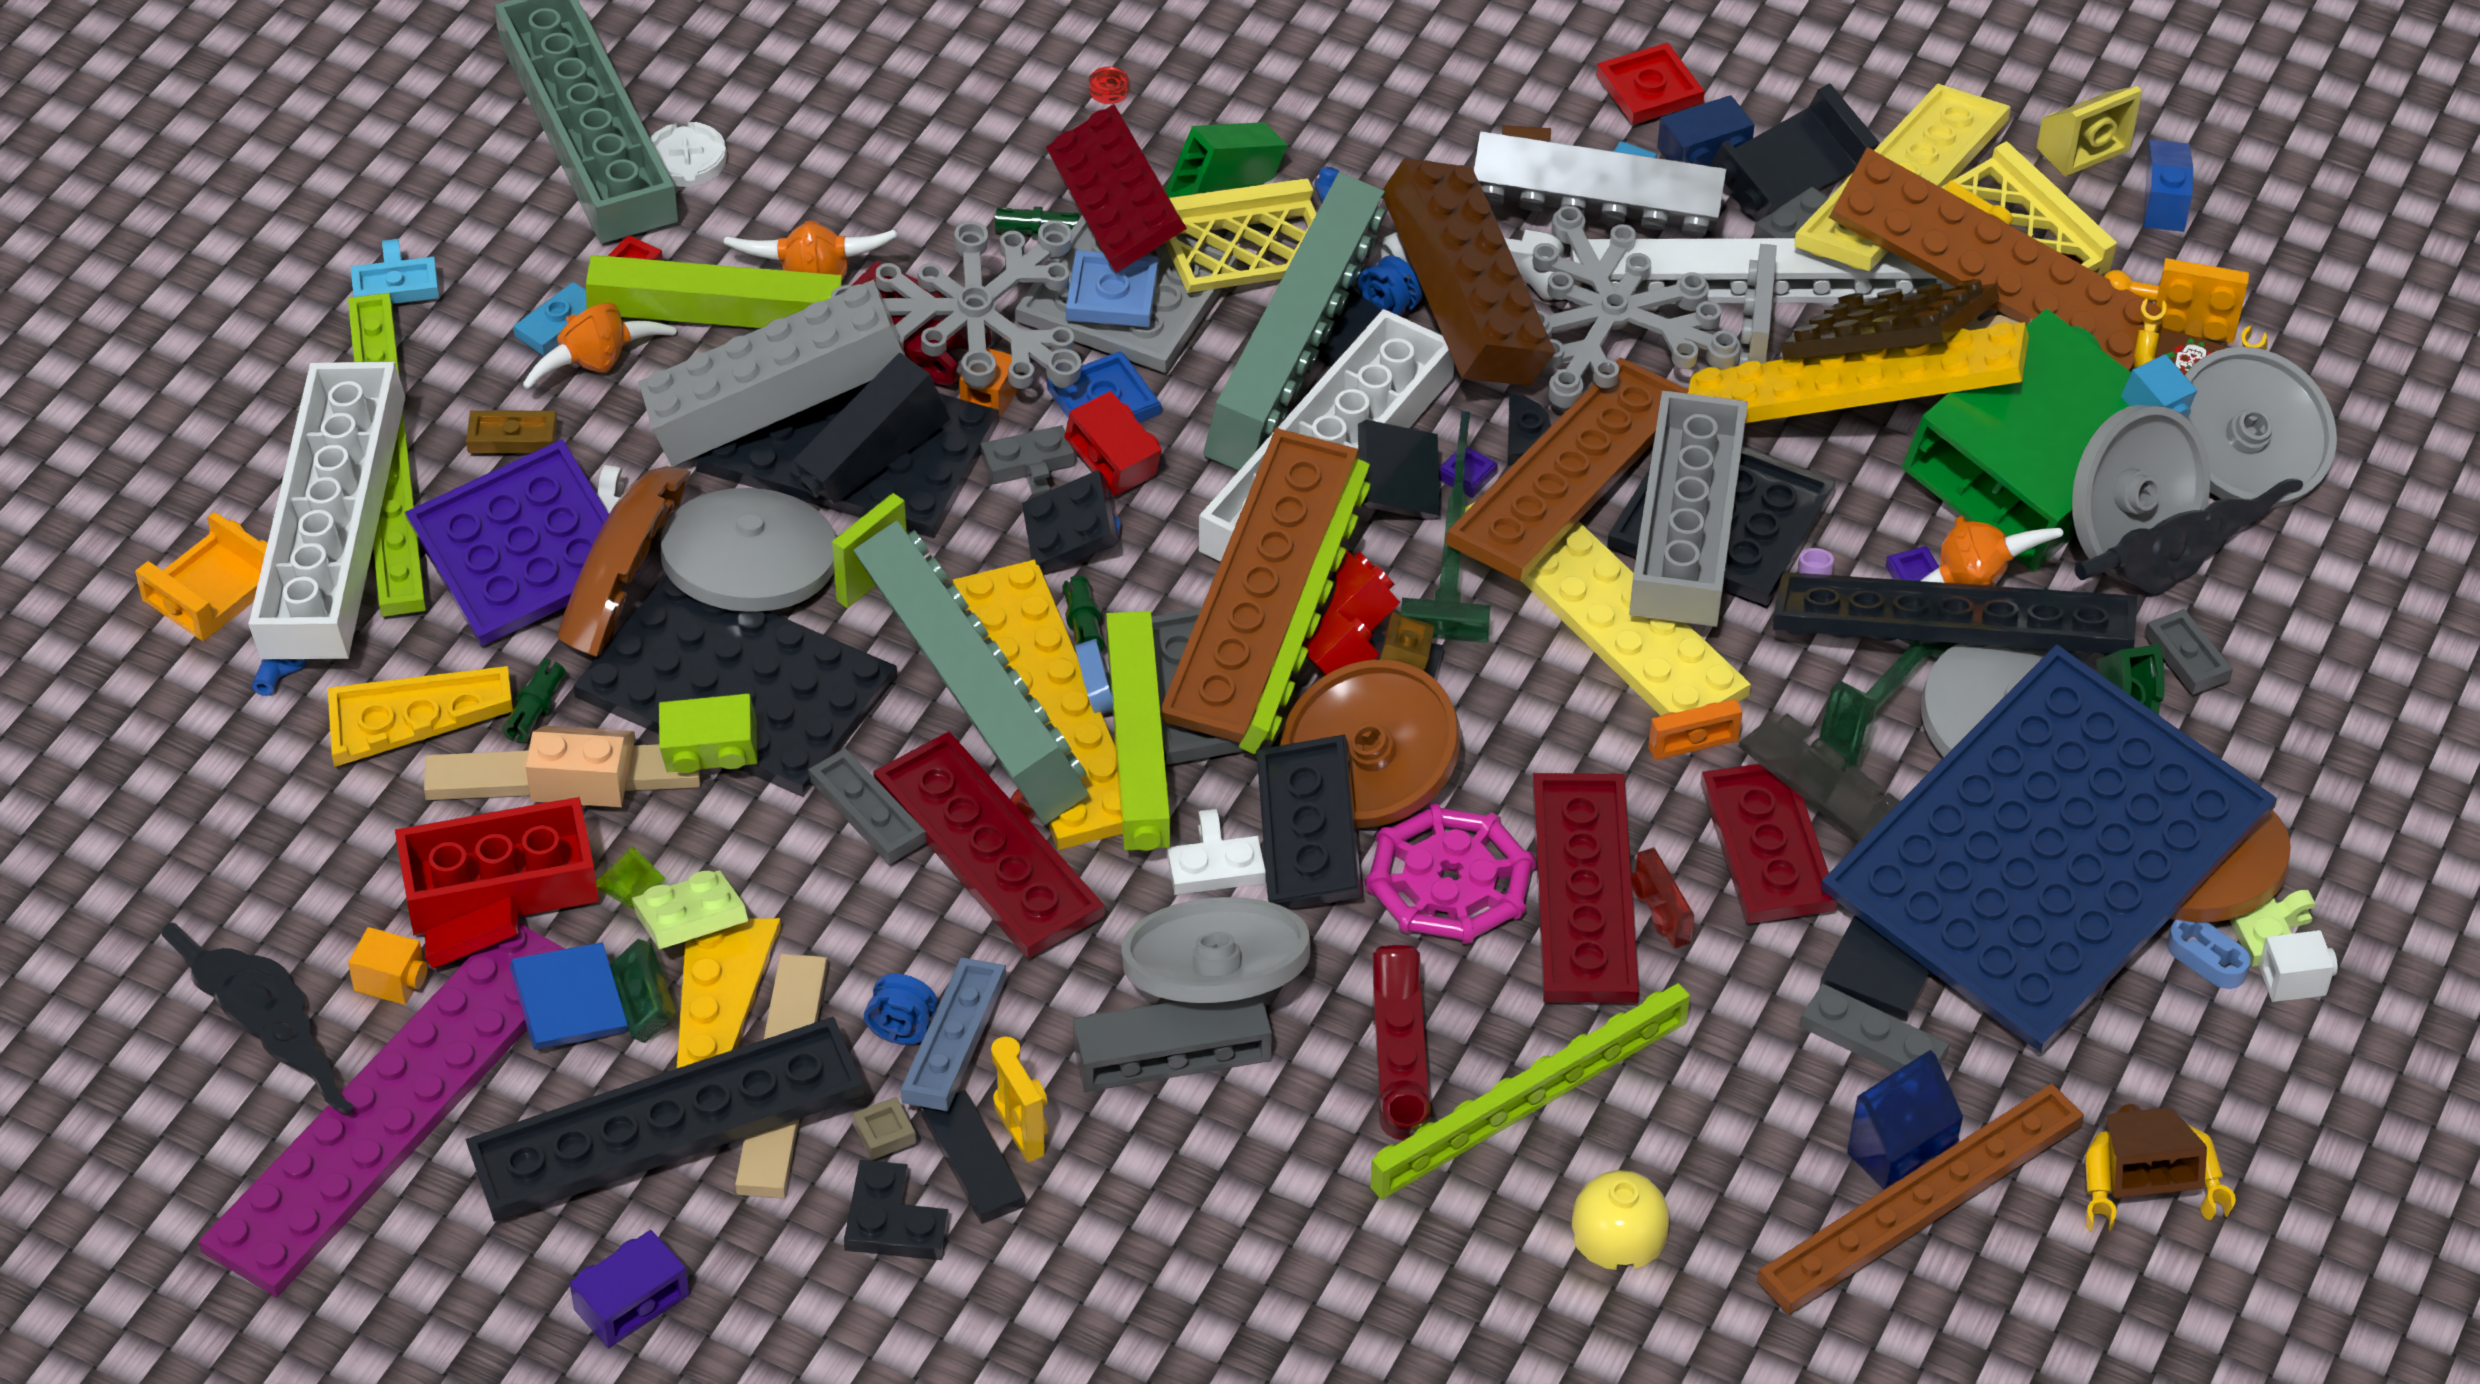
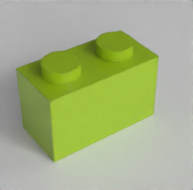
M750 694L659 702V749L666 771L692 773L698 769L719 767L736 769L743 765L757 764V719Z

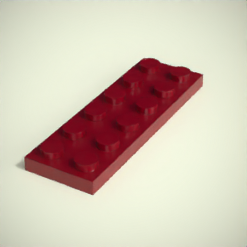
M1115 104L1106 109L1096 111L1086 122L1071 131L1061 133L1054 142L1046 146L1104 255L1116 273L1187 229Z
M950 731L873 771L874 778L926 831V843L1027 959L1105 916V905Z
M1533 773L1532 789L1543 1002L1637 1003L1639 987L1624 774Z

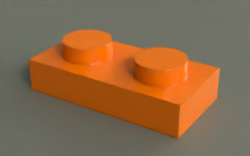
M1733 699L1720 703H1709L1703 707L1677 713L1670 712L1651 718L1649 751L1655 761L1739 741L1743 712L1737 700Z

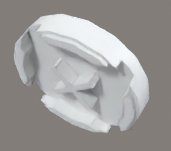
M687 122L688 126L677 127V123L663 127L650 138L675 187H692L705 184L717 177L726 166L727 149L722 135L711 126L698 122Z

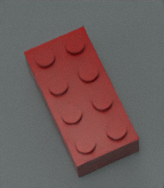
M580 797L395 829L413 936L425 934L427 929L508 896H511L516 904L518 916L599 902L594 864Z

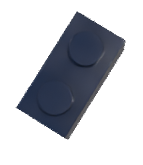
M1732 95L1660 117L1657 148L1667 160L1710 166L1723 142L1728 140L1734 148L1744 144L1753 138L1755 125Z

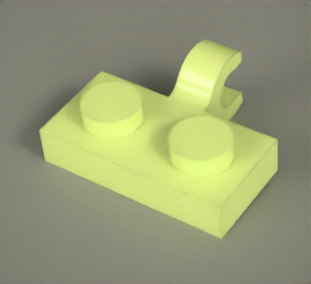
M2309 890L2293 892L2279 903H2276L2273 897L2258 909L2229 919L2242 947L2250 955L2252 967L2259 965L2266 937L2292 934L2289 927L2306 925L2312 922L2308 909L2315 908L2316 904Z

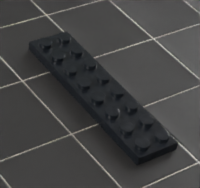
M1783 572L1774 610L1773 630L1786 631L1793 635L1822 633L1830 634L1837 638L1865 636L1874 637L1881 641H1893L1896 639L1919 640L1925 644H1938L1941 642L1964 643L1969 647L1976 648L1986 645L2008 646L2019 651L2031 648L2052 649L2057 644L2070 654L2080 651L2100 653L2107 656L2119 650L2134 648L2138 596Z
M833 1016L465 1140L491 1216L495 1222L865 1097L862 1080Z

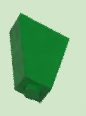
M1265 122L1192 126L1165 191L1169 198L1261 185L1274 179L1288 144Z

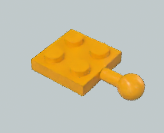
M2165 258L2159 285L2132 281L2130 276L2121 270H2112L2103 276L2110 280L2114 288L2118 290L2127 289L2144 299L2148 298V301L2156 302L2155 305L2160 308L2162 301H2165L2167 310L2163 321L2157 325L2156 330L2160 331L2161 327L2198 338L2234 344L2248 285L2249 272Z

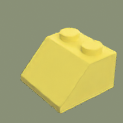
M2138 86L2106 92L2059 112L2049 114L2042 118L2037 149L2064 177L2130 151L2142 90Z

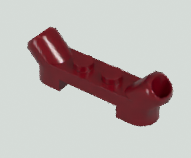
M1388 945L1380 946L1373 952L1372 1013L1376 1039L1379 1122L1381 1129L1388 1136L1398 1140H1406L1427 1123L1431 1114L1420 981V952L1414 946Z

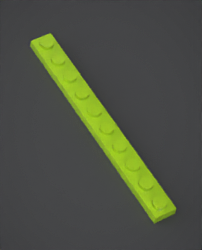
M390 293L348 298L354 362H395L399 374ZM404 410L401 415L373 544L381 617L426 611L418 539L405 515L406 511L414 508Z

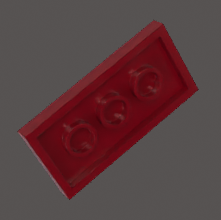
M1790 759L1703 771L1700 784L1746 924L1836 911L1838 902L1821 890V881L1829 874Z

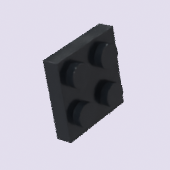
M1100 470L1022 503L1031 560H1035L1043 575L1118 543L1107 480Z

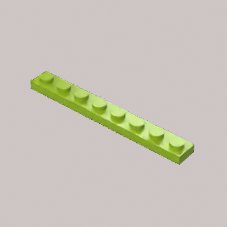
M1360 459L1356 464L1317 553L1280 650L1272 666L1267 684L1260 696L1252 723L1239 744V748L1255 754L1264 739L1272 742L1280 726L1282 717L1275 714L1278 705L1285 707L1292 694L1295 682L1288 680L1291 671L1298 673L1303 664L1308 648L1301 646L1304 637L1311 639L1321 617L1320 614L1314 612L1316 605H1324L1333 586V581L1327 579L1329 571L1334 573L1337 571L1346 551L1345 548L1339 546L1341 539H1349L1358 519V516L1352 513L1354 505L1359 508L1361 507L1370 488V483L1364 481L1370 464Z
M1679 983L1663 992L1656 991L1652 993L1641 1005L1627 1013L1621 1012L1614 1015L1604 1026L1588 1035L1582 1034L1577 1036L1566 1048L1552 1056L1539 1058L1529 1069L1514 1078H1505L1499 1081L1491 1091L1474 1101L1466 1100L1455 1108L1453 1113L1435 1123L1429 1122L1424 1124L1413 1136L1399 1144H1391L1384 1147L1372 1159L1370 1188L1381 1200L1385 1199L1682 1027L1687 1022L1689 993Z

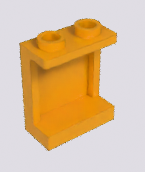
M216 512L207 517L210 529L209 534L164 570H161L149 561L135 570L142 601L203 642L254 602L268 544L266 541H258L246 533L236 521H228Z

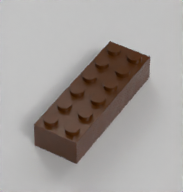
M1404 158L1382 189L1385 191L1383 199L1461 379L1531 386L1553 357L1555 350L1473 168L1464 165Z

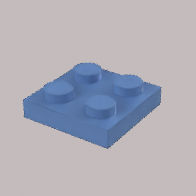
M1076 250L1066 304V320L1150 327L1159 269V257L1145 255L1116 273L1103 252Z

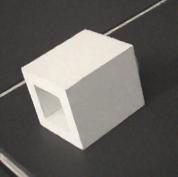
M2321 930L2266 937L2258 965L2272 1002L2326 996L2332 976L2337 974L2338 969L2336 954L2332 948H2327Z

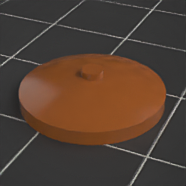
M1367 660L1341 667L1314 683L1299 698L1289 713L1280 743L1281 746L1345 734L1349 746L1356 828H1369L1387 825L1412 815L1428 804L1441 791L1452 775L1458 760L1461 730L1457 713L1448 694L1428 673L1399 661Z
M2272 810L2169 919L2187 922L2228 920L2250 913L2271 900L2283 886L2288 875L2290 863V838L2279 816Z

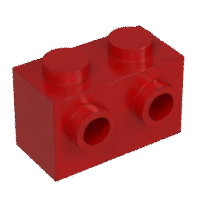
M1112 391L1070 411L1064 438L1093 472L1100 470L1107 480L1108 489L1114 496L1156 476L1162 452L1158 440L1153 434L1146 432L1135 419L1130 407L1125 403H1121Z

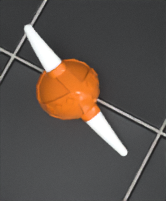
M810 220L805 221V223L793 230L787 238H779L777 240H745L725 237L724 244L747 254L782 261L783 271L842 275L843 279L847 272L849 257L875 250L895 239L898 234L895 230L871 236H837L831 229L822 226L817 221Z
M614 303L595 305L577 316L573 314L566 317L568 324L557 336V341L560 345L551 350L535 365L525 379L523 386L526 389H530L543 376L567 364L577 363L591 371L607 373L617 361L623 345L646 336H674L677 333V329L666 324L651 321L622 322L620 311Z
M1964 516L1955 519V527L1948 533L1942 543L1940 553L1942 565L1920 581L1996 586L1999 579L2006 572L2010 560L2032 547L2061 537L2063 530L2061 528L2039 529L2006 536L2000 529L1987 523L1966 522Z

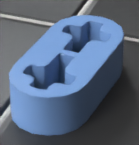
M1097 639L1075 645L1084 684L1094 713L1101 712V714L1112 712L1110 678Z
M2174 921L2167 941L2170 954L2220 988H2237L2244 983L2251 959L2244 947L2207 922ZM2191 937H2194V938L2197 939V940L2191 939V940H2189L2188 942H2186V941L2183 940V939L2188 940V939H2190ZM2229 962L2235 965V966L2229 965V966H2227L2226 968H2224V967L2221 966V965H2224V966H2225V965H2227Z

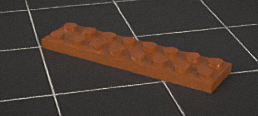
M1866 148L1828 218L1954 287L1959 282L1972 279H1980L1982 285L1997 283L2000 300L1991 307L2020 323L2025 322L2026 325L2029 324L2042 311L2048 308L2070 326H2079L2089 331L2098 340L2105 353L2130 371L2135 361L2134 354L2138 330H2143L2144 327L2139 314L2141 305L2145 300L2144 298L2127 289L2118 290L2114 288L2110 280L1872 149ZM2147 301L2146 312L2151 316H2157L2161 308Z
M1620 357L1616 361L1619 366L1617 384L1610 388H1602L1594 383L1447 531L1445 544L1521 581L1654 443L1662 390L1688 393L1689 390Z
M1275 428L1160 708L1161 722L1241 743L1252 723L1260 696L1267 684L1272 666L1280 650L1317 553L1359 460V449Z

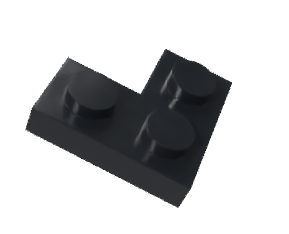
M859 1160L844 1236L845 1251L942 1261L949 1224V1209L903 1204L908 1181V1164Z

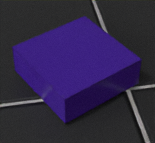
M1463 444L1439 467V480L1473 498L1497 474L1498 463Z
M1924 546L1887 556L1885 567L1892 579L1920 581L1938 569L1939 565L1928 547Z

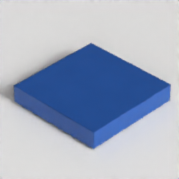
M1121 351L1082 365L1079 380L1068 388L1057 387L1049 378L1047 379V390L1067 417H1069L1071 410L1109 391H1112L1121 403H1125L1130 407L1135 419L1139 423L1161 414L1160 401Z
M603 942L511 959L510 971L534 1050L626 1032L628 1024Z

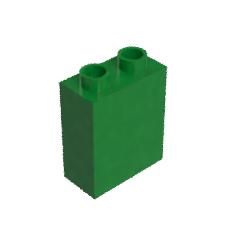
M2048 308L2026 325L2029 339L2022 382L1948 393L1922 416L1901 467L1960 515L1964 516L1969 522L1987 523L2000 529L2006 536L2032 530L2061 528L2063 530L2061 537L2039 544L2015 556L2016 559L2034 573L2076 535L2072 511L2073 486L2076 471L2087 444L2107 419L2118 411L2130 407L2121 397V394L2131 372L2105 353L2098 340L2089 331L2079 326H2070Z

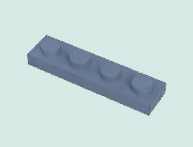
M960 958L900 1089L902 1103L948 1111L1007 979L1006 965Z

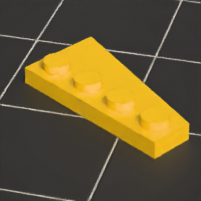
M508 666L328 687L334 767L512 712L513 705Z
M749 918L747 922L685 941L677 1068L739 1047L744 1033L743 1026L748 1012L752 1011L757 998V987L762 975L765 976L770 962L771 949L774 942H777L781 932L780 918Z

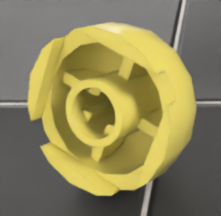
M1624 1170L1602 1173L1585 1184L1576 1198L1571 1226L1574 1232L1573 1239L1575 1245L1589 1261L1606 1269L1617 1270L1618 1264H1633V1269L1644 1267L1659 1256L1667 1243L1669 1210L1663 1193L1648 1178L1636 1172Z

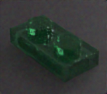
M638 938L610 964V968L631 1037L646 1043L670 1022L677 1013L652 943Z

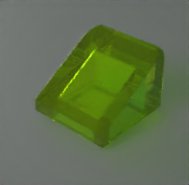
M632 846L596 881V884L600 891L634 910L632 898L644 894L647 889L659 885L665 877Z

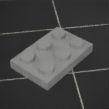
M1760 243L1758 260L1749 261L1747 285H1754V289H1747L1745 291L1743 315H1751V319H1743L1740 344H1747L1748 349L1741 348L1738 366L1748 361H1758L1761 364H1764L1766 361L1777 245Z

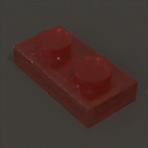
M1655 847L1638 852L1636 870L1631 876L1633 889L1637 897L1641 900L1645 899L1651 909L1655 928L1660 934L1665 933L1674 949L1691 944L1695 916Z

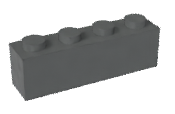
M1262 995L1217 1003L1176 1001L1152 1006L1140 1005L1128 1010L1092 1013L1085 1017L1073 1018V1047L1084 1092L1271 1061L1272 1032Z

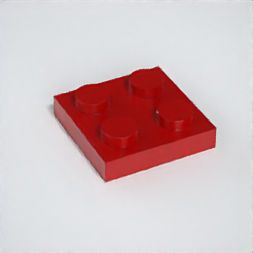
M1668 42L1597 63L1596 76L1632 125L1704 103L1705 91Z

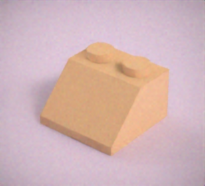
M547 725L533 731L525 766L531 802H552L580 797L581 805L622 807L635 741V731Z

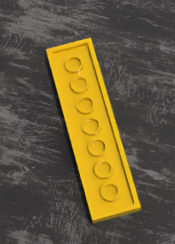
M2001 322L1989 328L1970 331L1968 329H1961L1942 343L1783 360L1782 358L1780 360L1768 361L1764 364L1758 361H1748L1728 369L1708 367L1699 372L1692 373L1687 394L1748 401L1745 423L2018 383L2022 382L2029 335L2025 322L2015 324Z
M1035 560L952 579L953 585L956 586L969 606L963 612L965 613L970 609L972 613L976 614L989 634L983 640L985 641L990 637L992 641L997 643L1009 661V664L1003 668L1005 669L1010 665L1013 670L1017 671L1030 691L1024 697L1031 694L1033 698L1037 699L1050 718L1052 725L1058 728L1071 747L1072 753L1087 773L1080 780L1090 795L1047 823L1057 850L1123 834L1116 748L1101 712L1094 713L1077 654L1039 565H1036Z

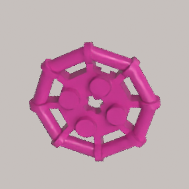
M1439 803L1429 804L1428 810L1392 828H1381L1376 834L1378 844L1370 874L1367 875L1364 882L1367 892L1375 895L1399 923L1400 931L1408 935L1412 932L1459 939L1462 944L1473 943L1474 937L1509 919L1518 920L1525 913L1526 906L1524 901L1530 874L1536 867L1535 858L1531 852L1525 851L1501 824L1500 816L1492 812L1486 816L1440 808ZM1444 827L1455 828V829L1449 830L1448 832L1445 833ZM1431 828L1433 836L1415 845L1405 842ZM1463 830L1472 831V832H1477V833H1476L1475 836L1472 838V837L1469 836V834H1468L1467 832H1465V831H1463ZM1492 840L1507 859L1496 860L1485 846ZM1393 856L1405 862L1403 873L1392 875L1389 873ZM1454 871L1458 873L1459 879L1454 881L1451 877L1442 879L1440 876L1442 872ZM1511 877L1507 893L1502 894L1494 889L1497 879ZM1397 892H1404L1415 906L1409 907ZM1487 906L1491 908L1471 919L1469 917ZM1436 910L1448 912L1447 918L1449 919L1435 917Z

